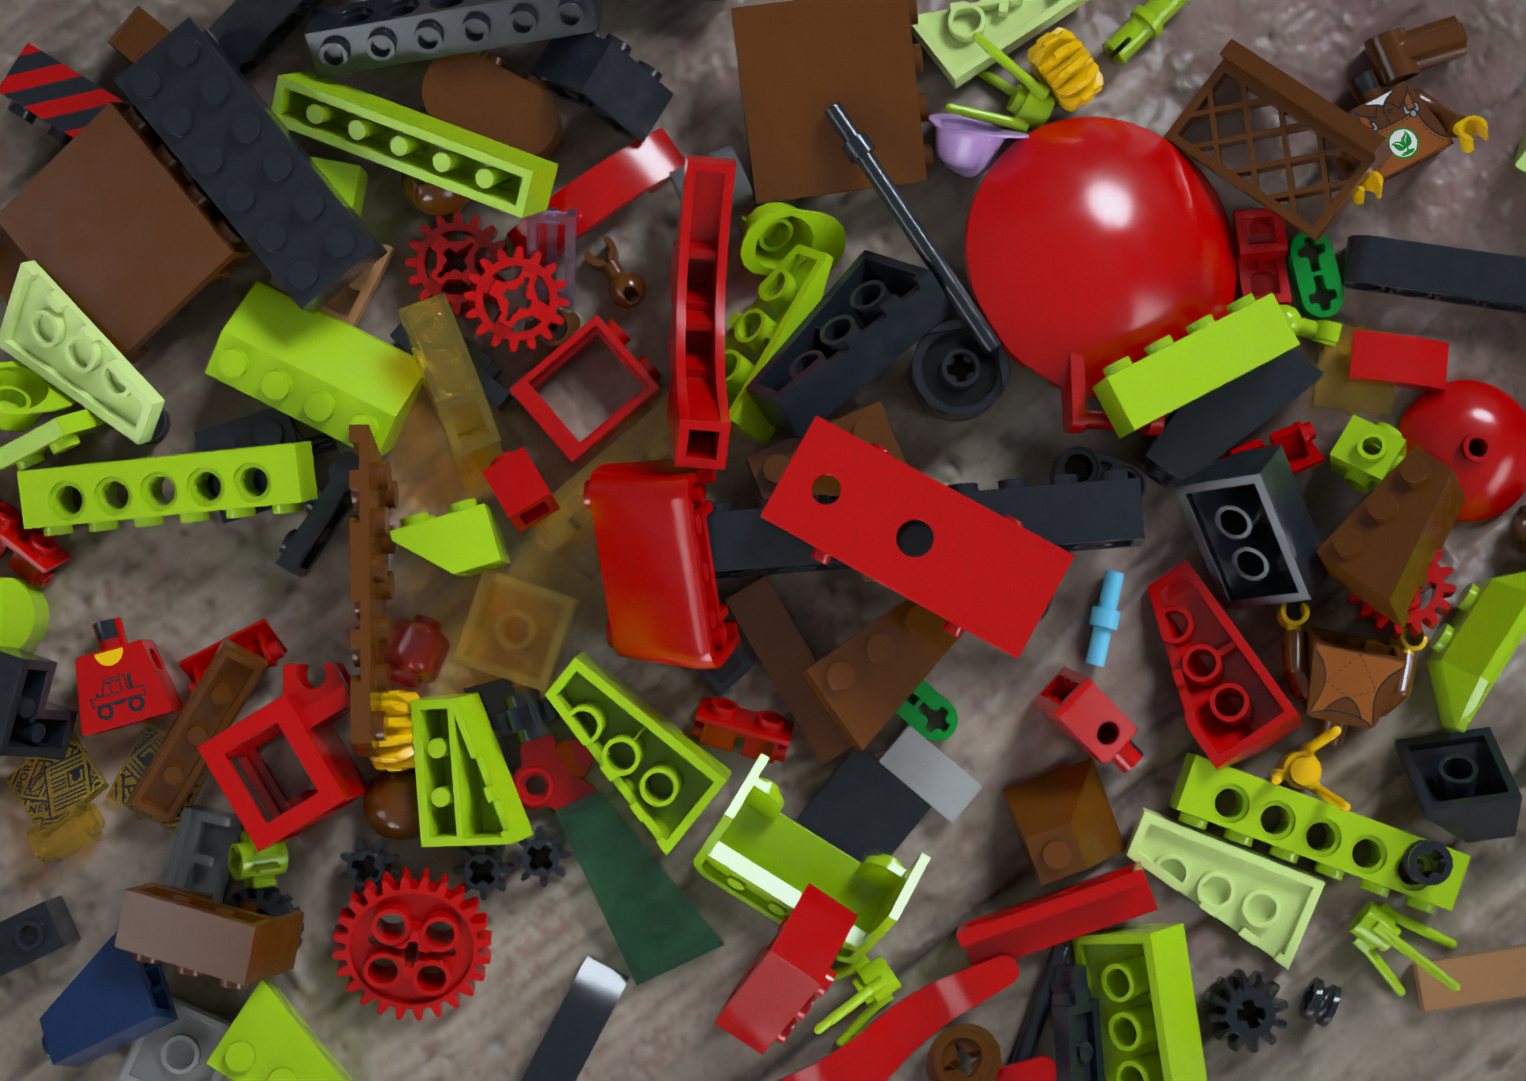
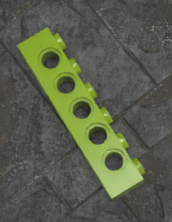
M311 441L17 471L24 529L43 528L44 536L74 533L73 525L88 523L89 532L118 529V520L134 519L135 528L164 524L163 516L177 514L180 515V523L210 520L209 511L226 510L227 519L250 517L256 515L255 507L272 505L273 514L303 511L302 502L318 499ZM257 469L262 470L267 477L268 485L264 493L260 492L254 485L253 477ZM211 473L219 479L221 484V491L218 497L212 495L208 489V478ZM165 478L174 487L172 501L167 500L162 492V484ZM120 483L128 491L126 505H123L117 497V488ZM74 488L82 496L80 510L75 507L72 501Z
M1191 753L1186 754L1168 807L1181 811L1178 821L1202 830H1206L1208 822L1226 828L1223 835L1224 838L1251 847L1255 838L1271 844L1268 854L1297 864L1299 855L1317 861L1314 871L1342 881L1344 873L1347 872L1362 878L1359 888L1386 898L1389 895L1390 889L1407 895L1405 905L1432 915L1436 906L1452 911L1471 858L1470 855L1446 847L1453 858V868L1450 876L1444 882L1429 886L1412 879L1403 882L1399 877L1398 867L1406 848L1417 840L1426 839L1351 811L1344 812L1332 804L1286 787L1275 785L1272 782L1229 766L1217 771L1210 759ZM1230 789L1236 798L1235 807L1229 814L1220 815L1215 807L1216 796L1222 790ZM1276 806L1281 814L1280 824L1275 830L1266 832L1261 825V815L1266 808ZM1320 822L1326 831L1325 841L1319 847L1311 848L1306 839L1307 831L1313 824ZM1366 839L1371 847V855L1365 863L1357 865L1352 857L1353 848L1357 842ZM1432 851L1429 855L1420 853L1416 862L1423 865V867L1418 869L1421 874L1425 870L1434 872L1437 869L1439 862L1433 860V857L1437 856L1435 851Z

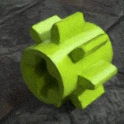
M247 831L240 832L242 843L232 844L228 852V865L232 877L235 880L244 879L245 889L276 886L275 875L284 874L288 867V851L285 842L258 852Z

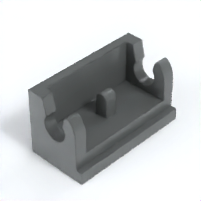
M198 804L184 807L163 885L213 894V901L224 904L231 877L228 865L229 848L234 843H240V832L243 831L244 827L238 816Z

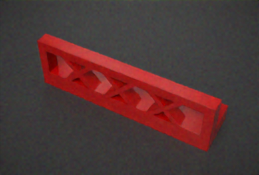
M1141 861L960 923L958 924L956 935L960 946H965L971 965H974L1000 954H1006L1016 959L1156 911L1158 907Z

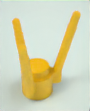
M1334 726L1312 741L1304 742L1300 751L1294 750L1284 754L1279 760L1277 768L1272 769L1269 773L1272 783L1278 785L1282 782L1290 788L1308 789L1312 794L1321 797L1336 808L1348 812L1351 809L1350 804L1320 784L1322 768L1320 762L1314 756L1316 750L1341 734V728Z

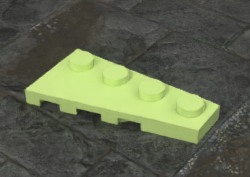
M35 260L21 263L0 328V348L136 444L140 445L151 441L165 400Z
M1144 807L1140 812L1125 849V853L1135 862L1141 861L1142 867L1176 891L1183 893L1197 903L1201 909L1235 930L1238 935L1265 951L1288 970L1326 883L1320 876Z

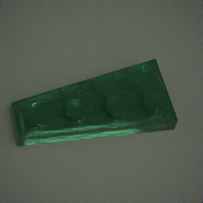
M597 789L555 810L637 986L724 945V940L708 924L694 903L673 881L659 860L642 843L636 832L601 789Z

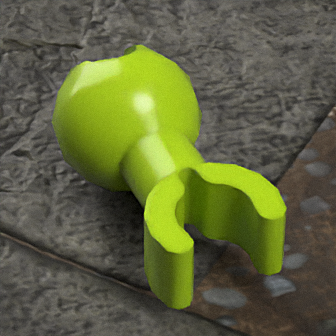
M1279 305L1296 336L1312 339V341L1325 346L1336 347L1342 328L1341 323L1301 318L1300 313L1294 307Z

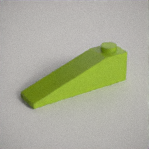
M797 244L759 285V297L743 315L736 311L728 319L727 323L731 328L725 334V374L728 408L731 419L730 430L736 434L766 446L777 429L769 424L745 388L821 301L834 260L828 253Z

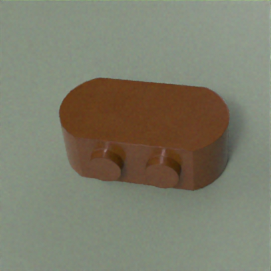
M482 50L480 55L470 52L440 57L430 64L422 82V99L431 117L546 160L555 153L562 136V121L555 100L551 93L547 92L549 86L544 81L527 72H524L522 77H519L506 70L507 63L487 50Z

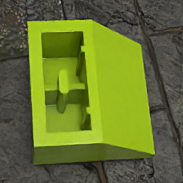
M475 498L448 505L449 514L443 516H429L428 512L405 517L400 520L402 528L389 531L391 539L395 543L448 572L465 578L511 565L496 510L485 503L476 502Z

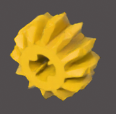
M1057 27L1052 32H1047L1037 39L1036 44L1028 49L1027 59L1028 64L1033 69L1032 73L1041 84L1050 88L1049 94L1056 98V104L1064 110L1073 112L1080 106L1084 107L1102 90L1104 83L1099 66L1092 59L1091 53L1085 49L1082 42L1077 40L1071 31Z
M390 690L389 693H382L381 711H387L388 737L386 741H379V757H368L376 770L395 772L415 767L410 701L420 698L416 692Z

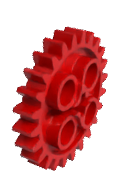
M404 867L401 880L395 881L392 875L385 871L383 872L381 887H378L368 879L365 881L363 890L365 896L352 892L348 904L350 908H341L338 918L341 924L335 925L332 938L338 942L334 944L332 958L341 960L338 962L337 976L350 975L346 991L352 992L361 988L363 990L360 999L362 1006L373 999L379 1001L377 1014L382 1015L389 1006L395 1007L397 1020L402 1019L406 1009H413L417 1021L422 1020L424 1008L428 1007L431 1008L437 1017H440L444 1001L457 1009L460 1005L459 992L472 997L475 990V982L473 980L483 981L486 969L484 964H490L491 949L487 948V946L491 945L492 931L484 929L488 924L487 913H476L479 906L478 897H472L463 901L465 884L461 883L450 890L447 888L448 874L444 873L435 883L430 881L428 868H424L419 879H412L408 867ZM386 914H395L400 916L403 921L391 924L381 917ZM443 921L452 928L446 931H438L433 929L430 924ZM374 936L376 939L372 941L370 937ZM408 942H416L417 947L408 946ZM455 949V952L450 953L449 950ZM387 958L395 964L390 967H382L377 965L374 960ZM434 965L440 967L443 972L429 974L422 968Z

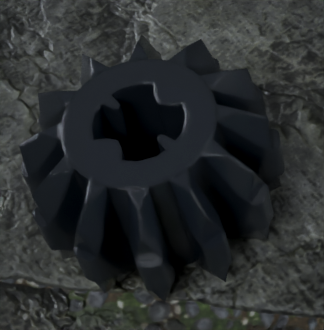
M1234 969V984L1232 985L1224 977L1219 976L1216 979V983L1223 990L1220 996L1213 992H1207L1205 996L1207 1001L1217 1006V1008L1204 1013L1206 1021L1218 1023L1214 1027L1212 1035L1217 1040L1228 1037V1047L1233 1051H1238L1245 1041L1248 1050L1256 1053L1260 1047L1259 1037H1262L1270 1045L1276 1044V1037L1270 1032L1272 1026L1279 1029L1287 1027V1022L1276 1016L1277 1012L1288 1008V1002L1285 999L1274 998L1281 988L1280 985L1275 981L1264 984V973L1258 970H1254L1247 980V976L1242 969ZM1246 1000L1255 1006L1254 1013L1248 1011V1014L1251 1016L1248 1020H1244L1237 1015V1009L1243 1010L1244 1007L1241 1003Z

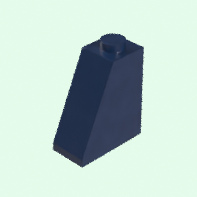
M116 931L39 1019L44 1034L42 1036V1046L46 1055L51 1059L52 1065L80 1067L179 1020L161 963L151 964L136 961L132 958V952L114 947Z

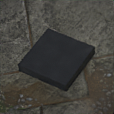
M852 750L798 815L797 819L814 834L862 863L866 857L871 855L887 854L892 856L932 806L867 751L863 750L855 753Z

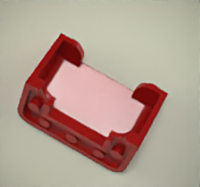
M674 459L608 463L597 467L591 474L590 480L585 481L583 497L586 507L592 511L609 616L606 626V638L609 647L614 648L618 656L693 669H718L740 644L737 620H723L728 615L727 604L719 605L706 517L713 511L712 501H705V483L716 481L715 469L675 466Z

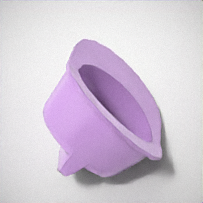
M939 113L929 116V122L936 127L935 151L937 157L944 162L947 168L964 177L974 178L981 175L986 169H989L998 158L1006 138H1029V135L1026 133L1003 130L987 122L962 117L961 115Z

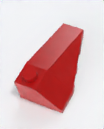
M1187 559L1147 586L1172 668L1173 678L1179 692L1188 729L1217 771L1263 752L1303 725L1296 709Z

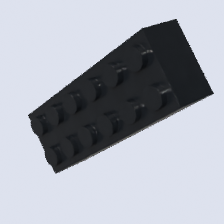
M188 17L114 79L301 310L316 313L388 253L206 28L192 18Z

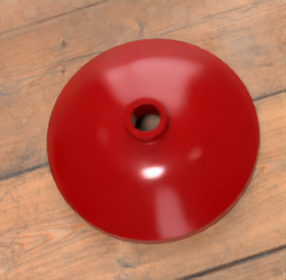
M1474 380L1446 382L1445 391H1425L1408 406L1401 416L1396 429L1400 431L1402 438L1406 439V455L1417 446L1454 470L1466 498L1455 522H1476L1495 517L1513 506L1525 493L1526 413L1510 395L1501 389ZM1471 440H1476L1481 445L1482 451L1478 457L1473 456L1469 452L1468 446Z

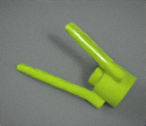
M979 32L974 33L972 39L1023 84L1015 87L986 69L977 74L986 82L1011 96L1006 110L1012 112L1013 115L1009 117L948 103L945 110L948 113L961 115L962 117L1009 127L1021 133H1026L1028 128L1035 130L1044 126L1056 102V98L1049 94L1050 88L1034 80Z
M1370 901L1357 913L1348 928L1349 932L1356 936L1351 944L1366 955L1397 995L1404 996L1406 990L1376 952L1375 948H1379L1384 952L1393 946L1452 991L1458 992L1461 989L1457 981L1398 937L1401 929L1395 924L1397 923L1450 949L1457 947V942L1454 939L1395 911L1385 902L1378 906L1375 902Z
M865 955L858 963L834 969L837 975L833 981L857 973L858 976L851 980L858 993L814 1027L816 1034L823 1033L865 1001L868 1006L836 1040L837 1046L841 1047L855 1036L883 1006L894 999L892 994L902 988V986L881 955L872 961H869Z

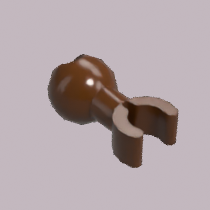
M606 236L604 238V242L609 249V263L602 259L594 258L589 250L584 251V256L589 266L596 271L603 272L610 281L609 296L616 306L631 309L638 306L644 300L646 285L643 279L635 273L624 270L618 261L619 251L610 237ZM638 296L635 302H628L632 297Z

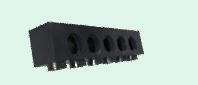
M366 0L313 9L305 31V37L318 78L599 31L602 4L601 0Z

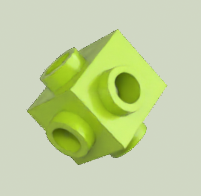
M1353 415L1330 453L1331 471L1343 476V481L1354 490L1361 493H1369L1406 457V439L1402 438L1400 431L1387 423L1376 422V424H1373Z

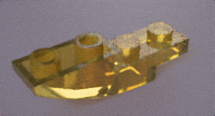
M441 293L398 309L429 399L433 403L462 488L467 493L488 485L481 471L490 467L491 462L503 453L499 443L501 439L474 364L445 294Z

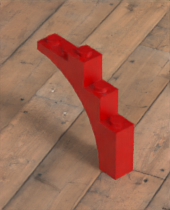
M686 155L677 235L676 241L673 242L668 284L672 301V315L667 348L671 380L666 421L674 465L680 467L725 470L731 419L728 408L725 374V298L729 231L736 173L735 159Z

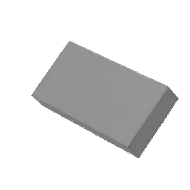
M909 724L878 759L884 767L951 823L957 819L983 788L978 781Z

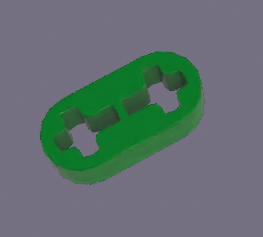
M1300 232L1288 243V252L1285 256L1296 304L1300 313L1306 318L1314 321L1325 320L1335 315L1341 309L1344 302V290L1333 246L1325 234H1323L1318 242H1315ZM1305 241H1308L1310 248L1318 247L1320 254L1313 259L1315 272L1311 270L1309 259L1307 257L1300 258L1298 255V250L1304 247ZM1314 279H1317L1321 293H1329L1331 296V301L1324 304V310H1321V306L1318 303L1311 304L1309 296L1316 292Z
M923 680L912 693L918 698L917 701L912 705L906 700L895 714L926 739L932 741L945 740L957 728L958 716L956 709ZM922 703L932 711H937L941 707L945 709L947 713L943 720L948 725L944 731L938 728L933 729L931 732L926 730L924 726L927 724L928 719L918 710Z

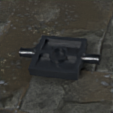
M275 408L194 432L200 452L311 441L313 456L337 450L336 441L317 446L318 443L335 439L325 433L305 439L296 428L293 417ZM257 469L253 477L254 485L260 492L264 493L268 485L267 477L262 470ZM211 473L208 478V489L212 495L218 497L221 491V484L219 479ZM272 505L255 507L256 514L271 510ZM219 510L223 524L242 519H227L226 510Z

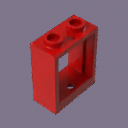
M598 315L593 317L509 389L575 466L662 393L659 385L656 383L662 377L658 370L644 355L636 360L625 347L631 340L613 319L605 324ZM600 338L643 389L585 439L579 442L536 391Z

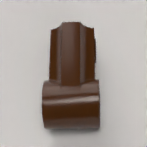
M1454 15L1406 31L1405 27H1400L1383 32L1365 41L1364 47L1381 88H1387L1417 76L1422 70L1464 57L1468 53V38L1463 24Z

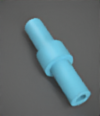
M1105 570L1098 606L1092 607L1089 625L1093 626L1085 662L1087 664L1100 667L1105 666L1112 630L1117 631L1121 612L1117 611L1124 573Z

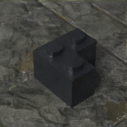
M596 32L550 39L529 72L544 81L549 86L548 88L560 98L587 107L617 133L642 142L646 140L674 95L659 82L662 74L643 61L639 60L636 62L629 56L632 51L631 47L611 34H607L605 39Z
M0 646V756L66 758L78 711L47 701L57 666L56 661L14 647Z

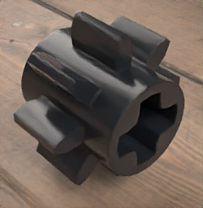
M538 687L504 698L507 710L496 715L503 736L515 733L519 745L554 733L550 721L561 717L547 697H541Z
M539 825L535 831L536 839L531 841L529 838L519 841V844L524 847L523 853L513 856L511 862L523 864L526 870L521 877L523 882L530 878L531 875L540 877L541 886L546 887L549 882V874L552 871L560 877H564L567 874V871L560 865L561 859L572 856L573 850L561 849L558 842L563 836L562 831L556 833L551 838L545 836L543 826ZM547 845L552 850L549 859L553 862V865L544 863L538 867L532 862L536 854L531 848L533 846L536 849H541Z
M361 837L356 840L357 853L345 851L340 854L341 859L348 862L347 871L338 877L340 880L350 878L356 884L353 892L360 894L364 890L365 881L368 879L378 887H381L380 881H382L383 872L388 871L395 881L398 880L399 876L390 870L391 863L400 858V855H388L383 850L386 839L381 838L374 844V847H368L367 841ZM373 856L376 858L374 867L380 871L367 878L363 875L365 867L359 862Z
M505 844L499 845L496 849L487 847V845H478V848L474 851L467 846L461 847L459 852L467 862L466 864L455 865L452 873L464 875L465 893L473 888L480 891L482 900H486L489 889L495 886L502 892L506 890L507 884L500 875L501 873L512 872L514 863L503 862L501 856L505 850ZM488 859L493 863L492 877L487 873L482 874L480 877L473 873L476 867L474 860L482 864Z

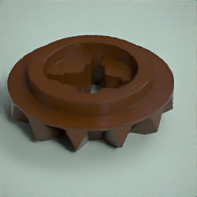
M966 1023L952 1026L943 1031L934 1040L929 1049L926 1062L928 1077L930 1081H996L999 1068L1004 1067L1001 1061V1047L994 1036L979 1025ZM960 1048L972 1059L977 1058L971 1063L972 1071L970 1073L972 1076L970 1077L964 1074L961 1069L955 1070L961 1064Z

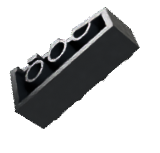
M864 250L745 389L771 426L803 438L816 415L825 420L954 311V308L931 270Z

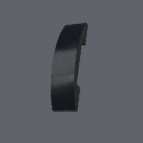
M587 955L521 1081H576L630 977Z

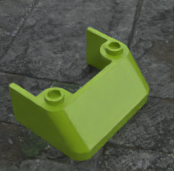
M761 753L694 858V866L705 878L779 924L786 915L790 916L801 893L811 883L859 915L835 958L845 963H858L898 921L931 858L922 853L907 870L904 869L900 861L887 854L868 856L862 863L780 813L784 806V799L780 794V789L771 780L759 777L770 757Z

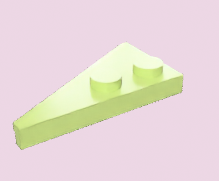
M980 0L974 3L966 1L949 3L948 10L918 14V24L910 25L911 33L956 89L997 62L972 39L974 33L979 32L1004 54L1008 55L1089 0Z

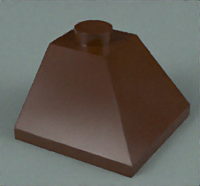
M1093 758L1002 790L1034 880L1041 886L1089 869L1126 849Z

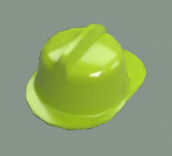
M765 202L756 207L749 215L741 216L739 220L743 238L740 247V257L743 265L755 274L769 275L797 244L831 255L834 258L831 268L839 262L846 248L847 236L843 225L834 216L817 211L797 209L786 202Z
M20 361L0 362L1 430L10 432L26 431L37 424L43 413L63 410L77 403V401Z

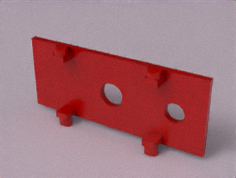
M816 415L760 517L814 546L815 548L810 557L828 565L831 558L834 557L946 619L947 621L942 630L958 639L966 630L1018 659L1075 555L1023 528V523L1007 514L1003 517L889 455L890 451L875 442L870 445ZM822 476L835 477L841 485L839 498L831 504L824 505L818 503L812 494L815 481ZM913 520L925 522L930 526L934 537L931 549L920 557L905 555L897 545L896 537L898 530L903 524Z

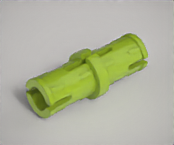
M1149 0L1144 6L1137 5L1130 12L1131 19L1102 44L1103 49L1109 56L1121 43H1124L1125 47L1112 58L1118 65L1124 66L1128 59L1149 38L1156 39L1164 31L1163 25L1191 0Z

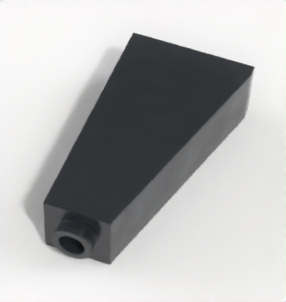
M1291 349L1283 355L1176 409L1165 420L1162 433L1154 435L1137 459L1146 465L1143 470L1144 474L1165 488L1169 483L1175 486L1177 482L1203 470L1321 379L1324 372Z

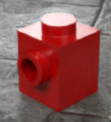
M524 447L515 452L508 451L500 454L491 462L490 467L481 471L518 533L523 532L560 510L559 505Z

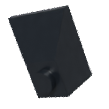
M1490 727L1466 730L1465 733L1448 732L1395 740L1396 751L1425 819L1467 843L1514 837L1516 835L1522 796Z

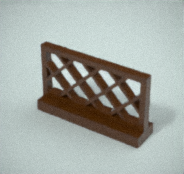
M1231 38L1220 52L1223 60L1164 138L1309 238L1318 242L1377 166L1381 169L1393 152L1384 136ZM1227 77L1241 86L1242 102L1216 107L1215 92ZM1249 92H1251L1258 98L1250 100ZM1208 103L1209 109L1202 110ZM1272 106L1278 110L1280 127L1253 132L1251 110ZM1244 111L1246 134L1220 139L1218 117ZM1286 116L1297 123L1287 125ZM1210 119L1212 141L1191 144L1182 138V135L1192 122ZM1311 131L1317 135L1319 152L1291 157L1290 134ZM1281 136L1284 159L1257 164L1255 142ZM1325 141L1335 148L1326 150ZM1247 143L1250 166L1235 169L1225 167L1223 165L1221 148ZM1214 150L1215 159L1205 152ZM1349 156L1360 164L1349 179L1330 183L1327 160ZM1320 161L1323 184L1295 190L1293 167ZM1285 168L1288 191L1270 195L1262 192L1260 189L1259 173ZM1251 175L1252 184L1242 177ZM1339 191L1336 197L1332 200L1331 192ZM1324 194L1326 209L1314 225L1299 216L1297 199ZM1290 201L1291 210L1279 202Z

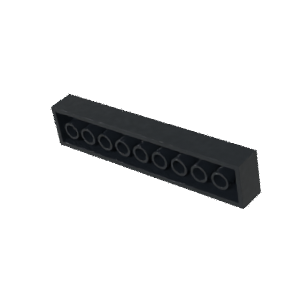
M1126 470L1098 473L1097 481L1078 482V475L1066 474L1050 476L1047 478L1048 485L1028 486L1027 479L1023 478L998 481V489L979 490L978 483L948 485L951 489L1003 517L1007 514L1023 523V528L1067 552L1140 547L1145 539L1140 477L1128 478V471ZM813 495L818 503L825 505L834 502V500H830L829 495ZM769 499L751 501L752 509L744 510L732 508V503H712L713 511L706 517L715 579L853 569L834 557L831 558L828 565L810 557L815 548L814 546L761 518L760 515ZM919 520L903 524L898 530L896 537L900 551L911 557H920L926 554L931 549L934 541L930 526Z

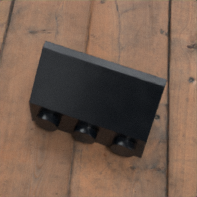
M1282 445L1237 452L1176 483L1174 486L1175 492L1225 610L1312 599L1328 575V571L1316 552L1321 546V542Z

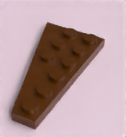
M369 424L349 425V443L353 444L359 458V470H349V489L351 490L352 505L354 510H359V516H352L349 522L350 602H355L356 618L360 620V627L350 629V648L352 649L354 666L360 667V675H352L350 681V743L358 757H379V741H386L388 737L387 711H381L382 693H389L390 667L388 663H383L384 646H391L393 636L391 617H385L386 600H393L395 592L394 573L387 570L388 554H395L397 543L392 541L389 531L396 529L395 525H390V509L398 508L399 489L397 480H392L390 462L383 461Z

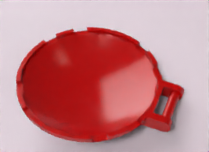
M1076 117L1049 123L1029 132V138L1018 139L996 159L988 169V173L972 198L964 232L965 271L974 303L980 312L984 313L988 323L1002 343L1001 347L1022 368L1027 366L1049 380V384L1053 387L1061 389L1063 429L1067 434H1082L1085 429L1114 430L1104 410H1086V398L1098 399L1092 387L1106 378L1102 369L1127 356L1130 357L1132 363L1147 357L1144 348L1168 335L1172 337L1174 342L1188 336L1185 327L1209 314H1212L1215 321L1229 315L1226 306L1234 301L1237 283V255L1231 224L1217 192L1198 166L1175 145L1146 128L1113 118ZM1163 416L1138 430H1141L1143 435H1160L1164 429L1165 417Z

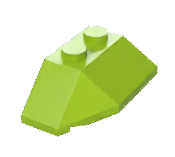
M1526 570L1477 580L1475 584L1469 583L1459 594L1455 602V607L1459 610L1450 624L1444 623L1430 641L1429 647L1433 651L1427 659V665L1441 726L1450 732L1465 733L1474 715L1526 634Z

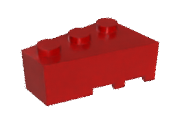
M809 883L801 893L790 916L786 915L777 928L778 933L766 948L763 947L736 984L714 1023L761 1055L765 1053L775 1040L783 1044L796 1025L797 1020L802 1021L810 1011L817 998L816 995L821 998L832 984L837 972L830 967L859 915Z

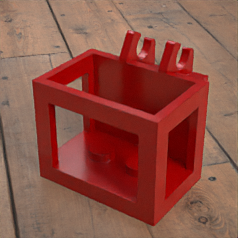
M341 662L324 663L326 677L323 684L318 688L309 682V664L284 665L283 695L197 747L258 852L293 839L367 793L368 783L332 723L350 713V681L352 676ZM284 733L316 787L300 793L289 801L257 749ZM237 759L271 816L272 821H266L231 760Z

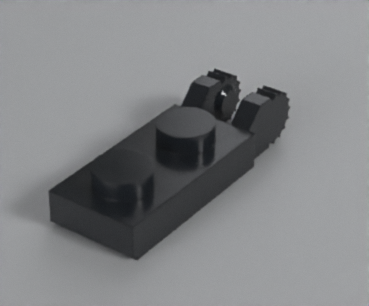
M344 451L343 454L340 453V456L336 457V462H332L328 468L330 482L325 489L317 491L318 499L308 502L306 506V513L308 515L298 530H291L282 541L279 548L281 556L276 562L277 565L302 578L307 576L353 506L351 490L349 489V470H359V458L356 453Z

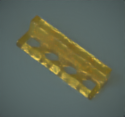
M669 395L552 494L560 510L536 523L533 527L544 538L543 541L553 552L559 554L593 525L592 511L585 505L583 488L585 481L590 480L591 474L597 467L608 463L663 460L673 457L666 421Z

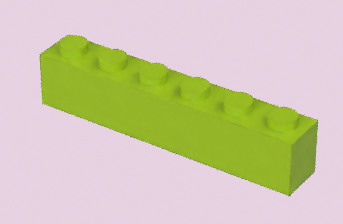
M308 70L278 75L271 109L289 130L520 218L546 211L548 208L558 168L557 163L330 78H318L316 73Z

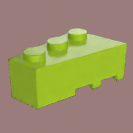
M479 693L431 695L411 700L410 709L421 847L514 844L533 836L534 833Z
M272 977L259 982L206 1062V1064L233 1081H354L325 1043L321 1042L305 1022V1018L298 1009L293 1007L277 987V983Z

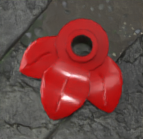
M552 733L521 745L520 757L522 766L515 772L512 780L524 808L539 810L550 806L561 814L569 815L585 811L599 801L601 795L597 789L584 779L595 757L586 745H582L578 738L557 743L555 735ZM538 776L544 781L545 788L542 793L533 794L528 790L527 781L530 777Z

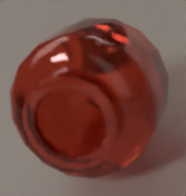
M416 614L413 620L404 619L396 621L392 626L391 646H384L383 663H388L390 667V680L412 689H420L422 684L434 683L442 670L451 648L448 638L440 632L442 625L438 621L420 614Z

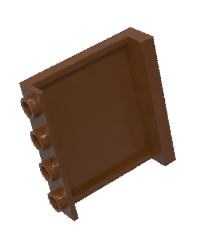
M791 0L731 8L756 204L873 189V186L857 163L852 165L841 149L844 143L824 114L828 108L838 102L841 103L860 133L865 131L876 146L874 154L895 185L927 182L926 170L934 169V158L931 141H923L921 122L929 121L926 93H918L916 74L923 73V56L921 45H912L910 25L918 24L916 0Z
M110 102L0 211V225L28 260H35L130 363H137L149 352L144 343L235 257H249L253 253L242 236L222 214L134 104Z

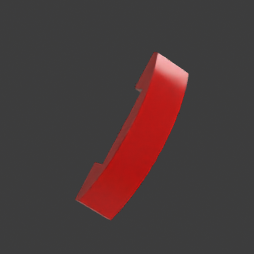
M661 127L649 133L644 142L634 141L580 175L550 197L546 211L525 217L507 233V236L514 246H522L525 259H529L535 251L541 252L539 265L545 267L573 248V242L648 191L650 194L669 182L671 179L668 172L685 165V159Z

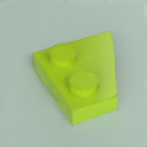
M88 409L56 417L0 447V470L17 466L19 471L33 469L47 461L44 456L45 454L52 451L53 455L67 451L81 443L80 438L109 424Z

